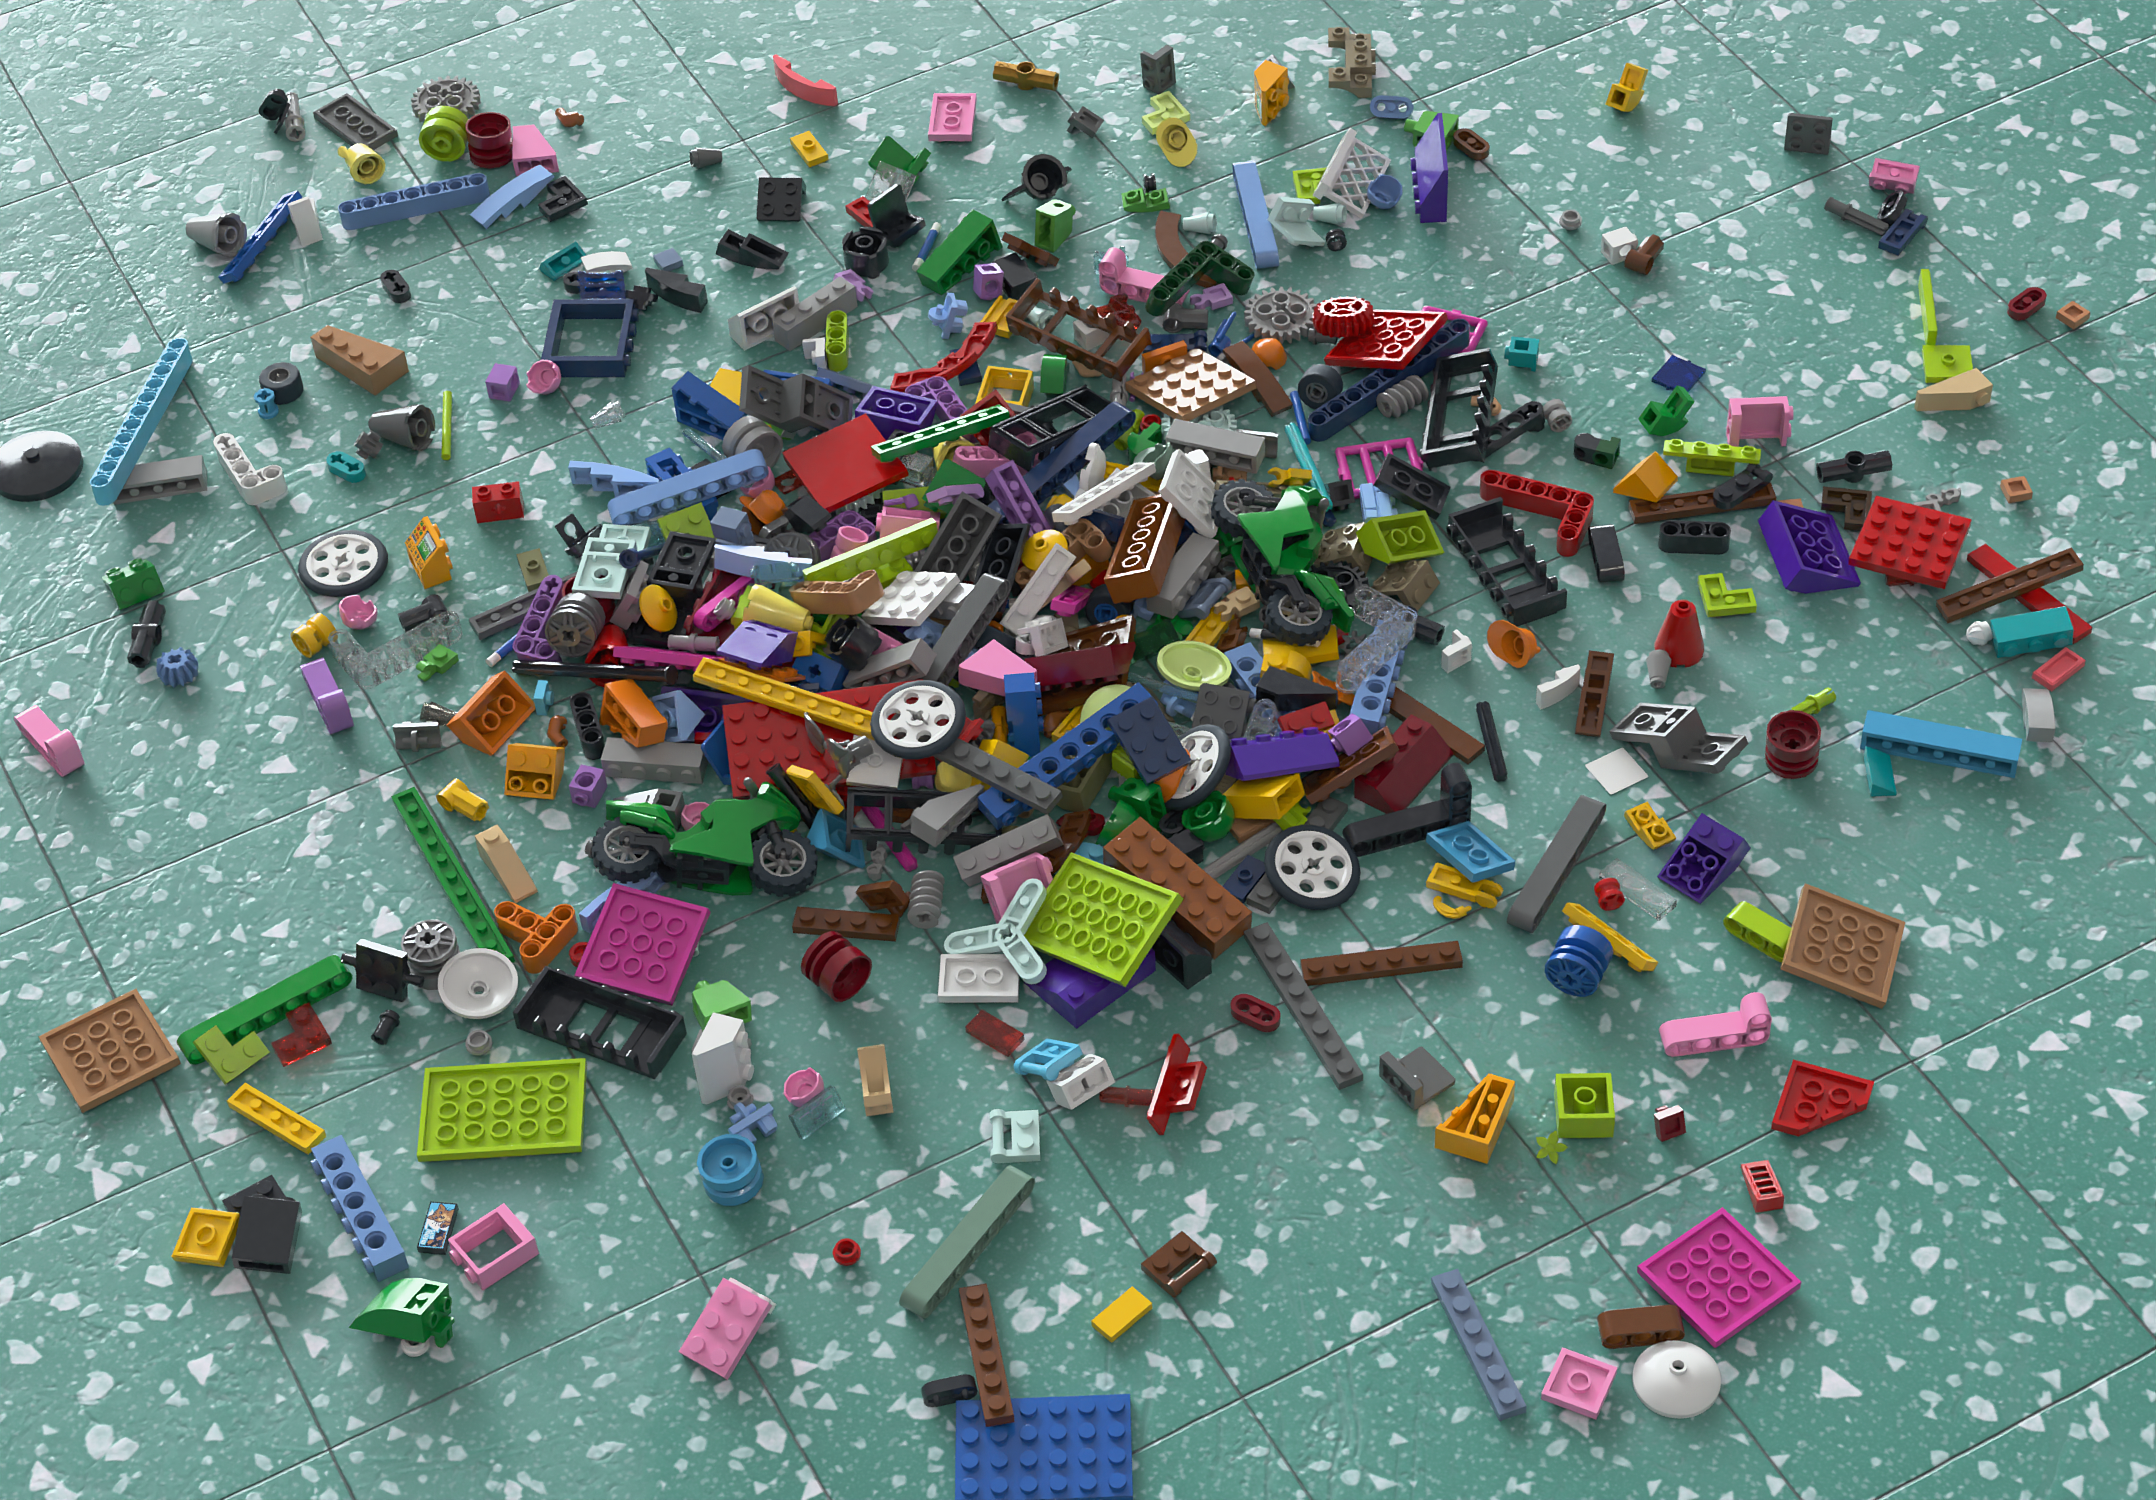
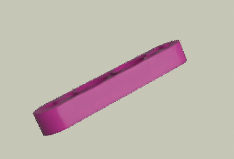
M741 576L696 612L693 619L694 625L705 632L711 631L725 620L724 618L722 621H719L717 615L713 613L715 607L723 598L726 597L728 600H734V608H737L739 602L737 595L740 590V595H743L747 585L754 586L757 584L766 587L768 580Z

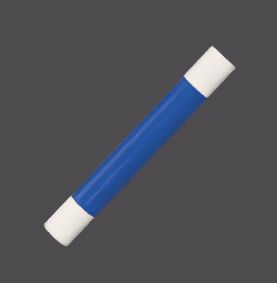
M938 222L933 224L912 266L915 272L925 262L942 226Z
M517 634L485 660L489 667H493L513 650V642Z

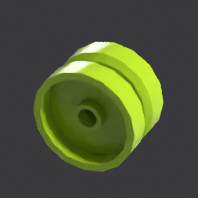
M450 106L432 108L426 115L419 135V144L422 150L431 158L439 161L451 162L459 159L464 154L468 142L465 126L469 120L468 117L459 109Z

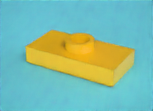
M810 131L790 138L791 145L808 167L829 160L828 154Z

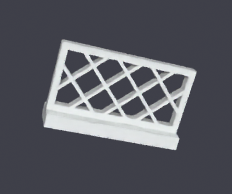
M1349 128L1341 139L1313 196L1319 200L1325 196L1335 203H1341V205L1346 206L1348 211L1362 218L1370 201L1367 194H1362L1359 187L1365 186L1367 189L1371 181L1374 180H1369L1366 173H1372L1376 179L1378 175L1385 173L1391 159L1355 138L1357 132ZM1354 146L1360 149L1363 155H1357ZM1373 159L1381 162L1383 166L1376 167ZM1366 160L1369 167L1363 168L1360 161ZM1353 161L1356 168L1350 169L1347 162ZM1353 174H1360L1362 181H1356ZM1340 175H1347L1350 182H1343ZM1352 187L1356 195H1349L1346 188ZM1340 188L1343 196L1337 195L1332 189ZM1358 200L1362 208L1360 209L1355 206L1352 201Z

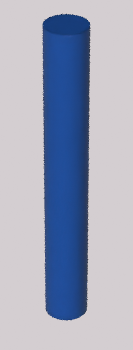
M1292 391L1290 398L1293 403L1292 406L1297 425L1306 445L1311 443V438L1298 391Z

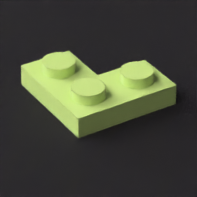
M1170 91L1151 97L1150 105L1156 111L1142 116V124L1152 135L1156 134L1159 124L1167 118H1177L1184 123L1190 121V113Z

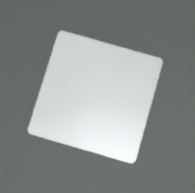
M1620 748L1585 765L1609 794H1614L1648 777L1645 771L1624 748Z

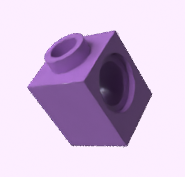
M996 263L975 265L973 290L980 299L992 300L999 297V295L1002 296L1004 272Z
M494 364L485 381L490 399L512 400L520 384L516 366Z
M1353 713L1328 730L1332 737L1331 743L1338 753L1343 752L1348 756L1373 739L1361 718Z
M580 765L569 785L572 803L596 808L607 788L604 769Z

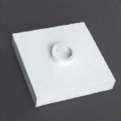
M854 735L853 740L861 736ZM868 739L872 745L873 754L861 759V763L849 772V777L846 780L847 785L898 789L902 758L894 757L885 752L874 740Z

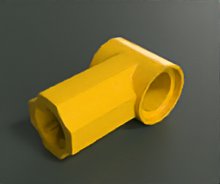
M459 779L452 780L436 795L438 803L445 810L452 812L455 809L473 821H481L486 816L489 808L487 801L471 793L468 787Z

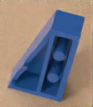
M689 371L671 387L677 421L720 440H723L727 430L734 422L747 416L746 413L739 410V406Z

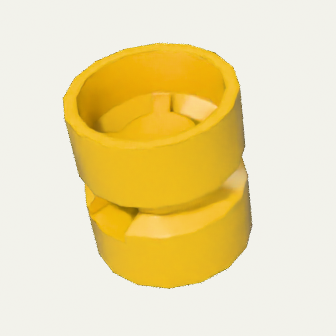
M317 613L306 621V625H301L294 630L290 637L298 651L305 657L311 658L322 650V646H327L337 638V631L326 616Z

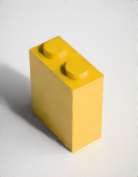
M1299 773L1246 781L1238 780L1222 795H1225L1232 804L1235 818L1280 819L1305 793Z

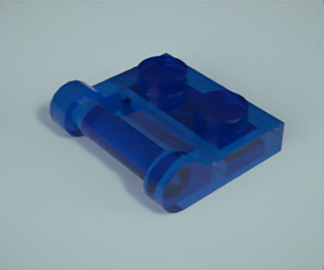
M623 270L601 273L577 271L580 299H626ZM615 281L616 283H586V282Z

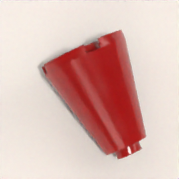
M1677 600L1672 603L1655 640V650L1668 652L1671 658L1670 667L1676 668L1677 665H1685V668L1697 664L1704 654L1705 646L1696 607L1688 600Z
M616 625L605 626L590 649L585 663L634 666L631 663L620 662L621 657H613L614 647H629L624 631ZM589 678L593 683L604 688L606 683L620 681L619 679Z

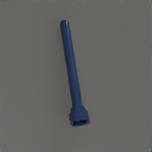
M665 543L640 551L633 548L623 550L619 555V562L626 569L637 567L641 560L659 555Z

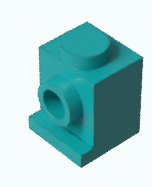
M1512 336L1510 346H1505L1504 359L1508 360V366L1531 368V371L1536 372L1539 339Z

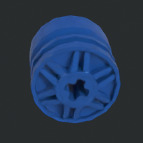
M1583 925L1566 927L1561 932L1555 944V949L1545 964L1547 979L1554 987L1566 994L1578 997L1592 995L1597 990L1599 982L1603 978V973L1610 964L1613 957V947L1610 941L1595 929Z

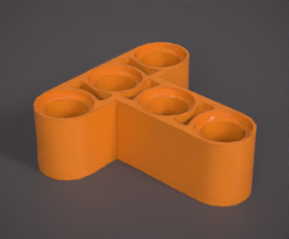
M510 901L501 902L494 909L500 933L521 943L519 951L525 971L531 974L542 972L544 967L551 963L578 932L575 910L569 904L557 905L545 918Z

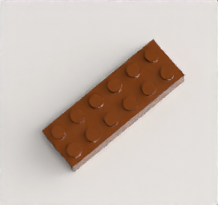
M1161 494L1136 499L1132 502L1104 577V582L1114 604L1120 602L1129 603L1135 599L1145 597L1153 598L1161 592L1186 520L1180 516L1177 509L1162 498Z
M1142 817L1135 820L1103 847L1104 865L1180 894L1183 901L1171 918L1175 921L1178 928L1192 936L1195 943L1201 948H1206L1214 960L1242 937L1245 930L1251 928L1252 911Z

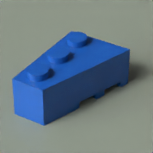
M1034 672L1004 675L1009 743L1010 746L1033 758L1040 753L1039 732L1044 731L1043 716L1038 717V715L1042 714L1041 699L1036 700V698L1041 697L1040 682L1035 683Z

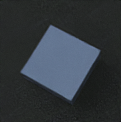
M674 248L653 255L654 262L660 270L672 271L683 266V260Z

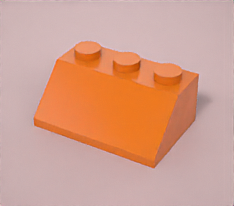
M504 670L492 676L446 726L462 743L492 756L536 708L534 701Z

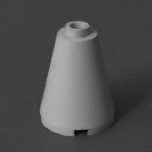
M222 213L191 218L186 224V234L190 239L222 256L232 257L246 243L247 228L239 215Z

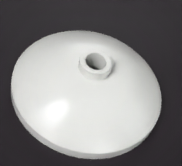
M474 948L456 954L446 962L438 977V992L443 1004L454 1014L469 1019L488 1018L502 1012L511 1004L518 990V976L512 962L503 954L486 948ZM478 991L483 992L482 994H475Z
M1673 1340L1654 1344L1643 1351L1635 1362L1633 1369V1387L1638 1398L1650 1410L1665 1417L1680 1419L1697 1416L1714 1404L1720 1392L1721 1375L1716 1362L1705 1350L1688 1342ZM1674 1367H1680L1682 1369L1676 1370Z

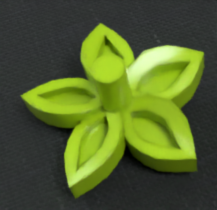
M1557 1131L1552 1132L1548 1139L1536 1137L1539 1146L1543 1147L1539 1150L1536 1158H1545L1549 1155L1550 1160L1557 1164L1559 1159L1557 1152H1563L1568 1148L1563 1143H1557L1559 1141Z

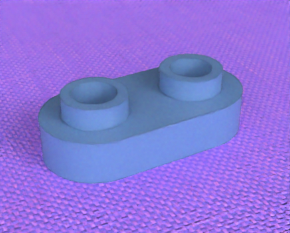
M1379 95L1372 99L1370 110L1378 118L1407 119L1412 115L1414 106L1407 97ZM1380 103L1385 104L1383 111L1377 109ZM1401 105L1407 106V110L1405 112L1399 111V107Z

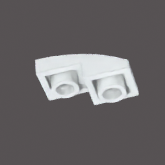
M307 196L288 203L291 220L295 225L301 246L304 247L323 240L309 197Z
M600 252L581 257L589 277L607 270L610 271L611 276L633 269L626 252Z
M1577 664L1556 671L1554 681L1545 682L1537 686L1536 704L1540 710L1561 701L1578 687L1580 666Z

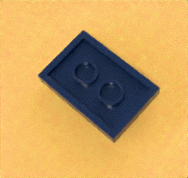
M1152 696L1108 719L1109 727L1146 787L1191 763L1190 756Z

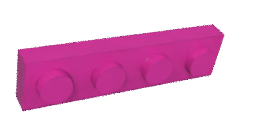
M1072 585L1052 599L1050 609L1056 610V614L1060 616L1071 617V614H1076L1086 606L1094 589Z

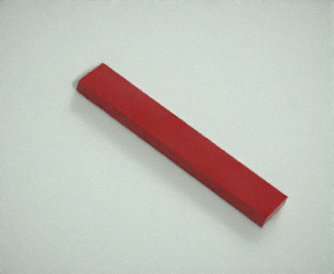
M1986 543L1967 555V561L1990 579L2017 569ZM2042 587L2014 597L2032 612L2065 606ZM2066 607L2074 629L2072 644H2075L2091 634L2093 627Z

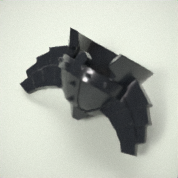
M1035 155L1024 166L1021 173L1022 185L1007 193L1001 200L1005 201L1025 192L1033 199L1042 201L1050 199L1056 195L1055 193L1059 188L1066 186L1067 174L1072 169L1069 166L1064 167L1060 160L1052 155Z

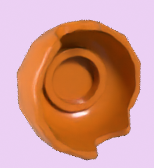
M1265 338L1253 344L1251 349L1267 367H1273L1275 370H1278L1286 363V352L1277 339Z

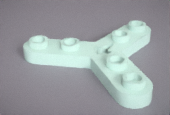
M1033 878L1023 882L998 924L951 933L944 942L946 952L948 954H990L1002 951L1024 982L1027 984L1040 982L1045 977L1047 969L1024 934L1047 895L1042 882ZM1010 932L1012 933L1011 937H1006L1005 939L1003 938L1004 935H1009Z

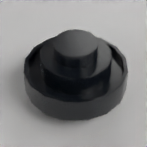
M634 285L633 291H625V298L634 299L635 308L647 310V306H652V302H658V295L651 294L652 288Z

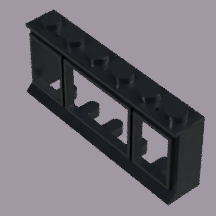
M1490 348L1437 358L1436 367L1433 368V384L1430 385L1431 399L1428 400V416L1425 417L1426 430L1423 432V448L1420 449L1421 460L1426 463L1429 471H1432L1434 467L1474 460L1482 463L1485 462L1498 365ZM1483 372V380L1479 381V386L1450 391L1452 377ZM1481 395L1477 397L1478 413L1474 414L1476 429L1443 436L1448 401ZM1474 440L1473 442H1468V443H1463V444H1457V445H1452V446H1447V447H1441V446H1443V445H1448V444H1454V443H1459V442Z
M1085 384L991 426L988 447L1010 461L1013 460L1015 464L1029 472L1033 468L1036 454H1038V460L1042 461L1050 454L1052 447H1054V450L1111 402L1087 388ZM1071 411L1087 419L1054 435L1040 427V425ZM1031 431L1043 440L1027 445L1016 438V436Z
M848 787L845 852H850L851 840H867L866 849L871 852L877 849V841L892 842V851L895 853L902 852L903 842L918 843V852L921 854L928 853L929 843L912 834L911 830L892 829L893 808H921L928 800L953 792ZM854 806L884 807V829L853 827ZM978 807V808H977L975 811H973V812H981V811L979 810V807ZM964 820L956 828V832H951L940 844H944V854L952 855L954 854L955 845H970L971 849L1002 835V828L999 830L995 828V834L965 833Z

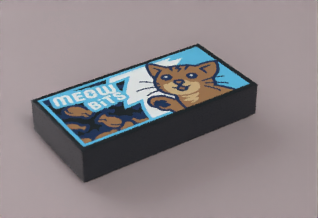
M430 1201L417 1245L419 1253L446 1255L449 1245L448 1239L451 1238L459 1210L456 1203Z

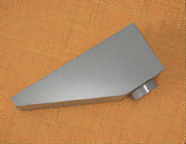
M978 784L928 800L921 808L917 807L911 815V833L936 848L978 808L977 797L983 793L984 786Z

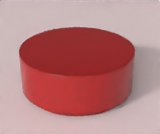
M579 942L570 948V961L575 967H578L588 942Z

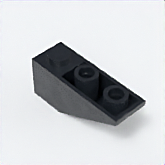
M1269 666L1256 685L1257 703L1277 711H1298L1326 701L1329 710H1336L1338 708L1337 690Z

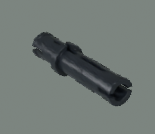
M776 763L766 771V774L769 775L779 790L798 809L800 818L811 829L817 815L812 808V802L806 800L781 767V764Z

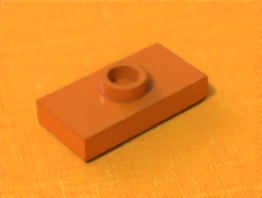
M1184 340L1142 354L1143 373L1151 371L1154 367L1161 366L1173 358L1186 355L1187 345Z

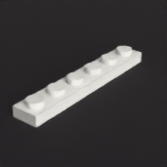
M1134 463L1052 512L1053 521L1064 522L1065 525L1077 523L1079 518L1092 514V510L1105 506L1106 502L1110 499L1118 498L1120 493L1131 490L1135 484L1148 480L1147 477L1156 472L1155 464Z

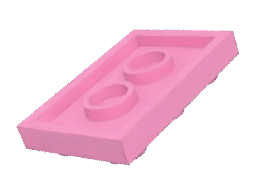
M976 93L933 94L928 131L929 141H972L977 102Z
M723 1278L680 1348L679 1353L728 1380L772 1305Z

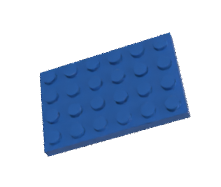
M1130 1394L1011 1398L1015 1422L990 1427L985 1426L980 1400L956 1401L955 1500H1133Z

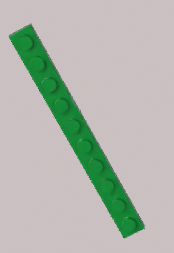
M412 787L391 796L394 806L477 948L497 951L506 956L512 963H515L514 955L416 788Z

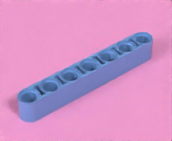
M1255 161L1233 163L1234 183L1256 269L1279 266L1278 249L1271 223L1267 220L1269 214Z
M474 173L344 201L338 206V211L343 228L355 230L484 202L490 196L487 177L482 173Z
M752 449L615 497L607 505L612 524L632 526L760 481L768 475V467L763 453L758 449Z

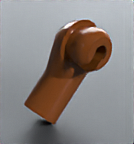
M555 715L549 721L547 736L556 747L565 748L568 745V740L561 734V730L566 728L563 724H567V719L564 716Z

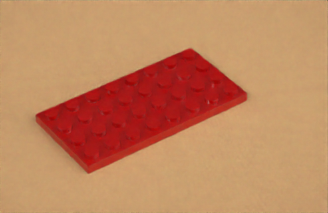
M912 681L815 694L873 712L877 703L886 693L897 686ZM911 697L905 703L914 704L918 701V698ZM755 701L722 705L733 799H750V793L743 784L744 779L747 777L752 778L759 789L762 782H769L779 789L769 775L766 774V771L776 763H780L785 772L791 765L813 771L824 784L828 785L839 775L828 750L825 749V752L821 754L812 745L806 732L804 717ZM896 713L889 715L887 719L891 720ZM814 721L821 730L825 741L831 738L837 743L848 739L851 742L854 735H856ZM934 756L918 760L902 759L899 779L936 775ZM842 778L836 784V788L850 785H847V779Z

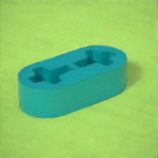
M341 451L332 452L327 456L328 469L334 475L351 483L360 482L366 477L364 464L358 459Z

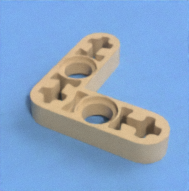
M1085 559L1066 572L1041 609L1091 570L1090 565Z

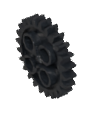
M1332 560L1326 566L1323 562H1320V567L1318 568L1314 565L1311 566L1312 571L1310 572L1329 576L1335 580L1339 589L1343 590L1345 601L1353 609L1354 614L1357 615V608L1363 609L1364 602L1369 601V581L1365 576V572H1360L1358 566L1352 568V563L1343 566V561L1334 565Z

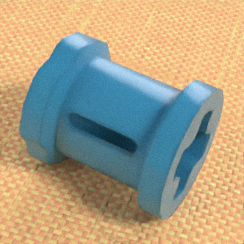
M268 388L260 389L254 394V400L259 405V416L263 419H271L279 413L278 406L274 403V391Z

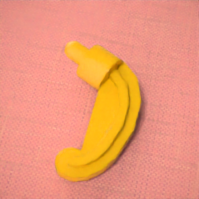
M1436 896L1433 899L1434 908L1447 918H1461L1466 916L1467 912L1472 909L1471 906H1460L1454 909L1442 903L1441 896Z

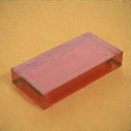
M981 1010L965 1026L966 1033L1007 1057L1025 1040L1022 1032L984 1010Z

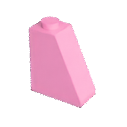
M534 124L513 126L512 160L516 176L538 165L543 166L550 173L559 172L556 152Z
M993 639L959 665V683L971 688L1005 696L1004 675L1034 672L1036 683L1037 670Z

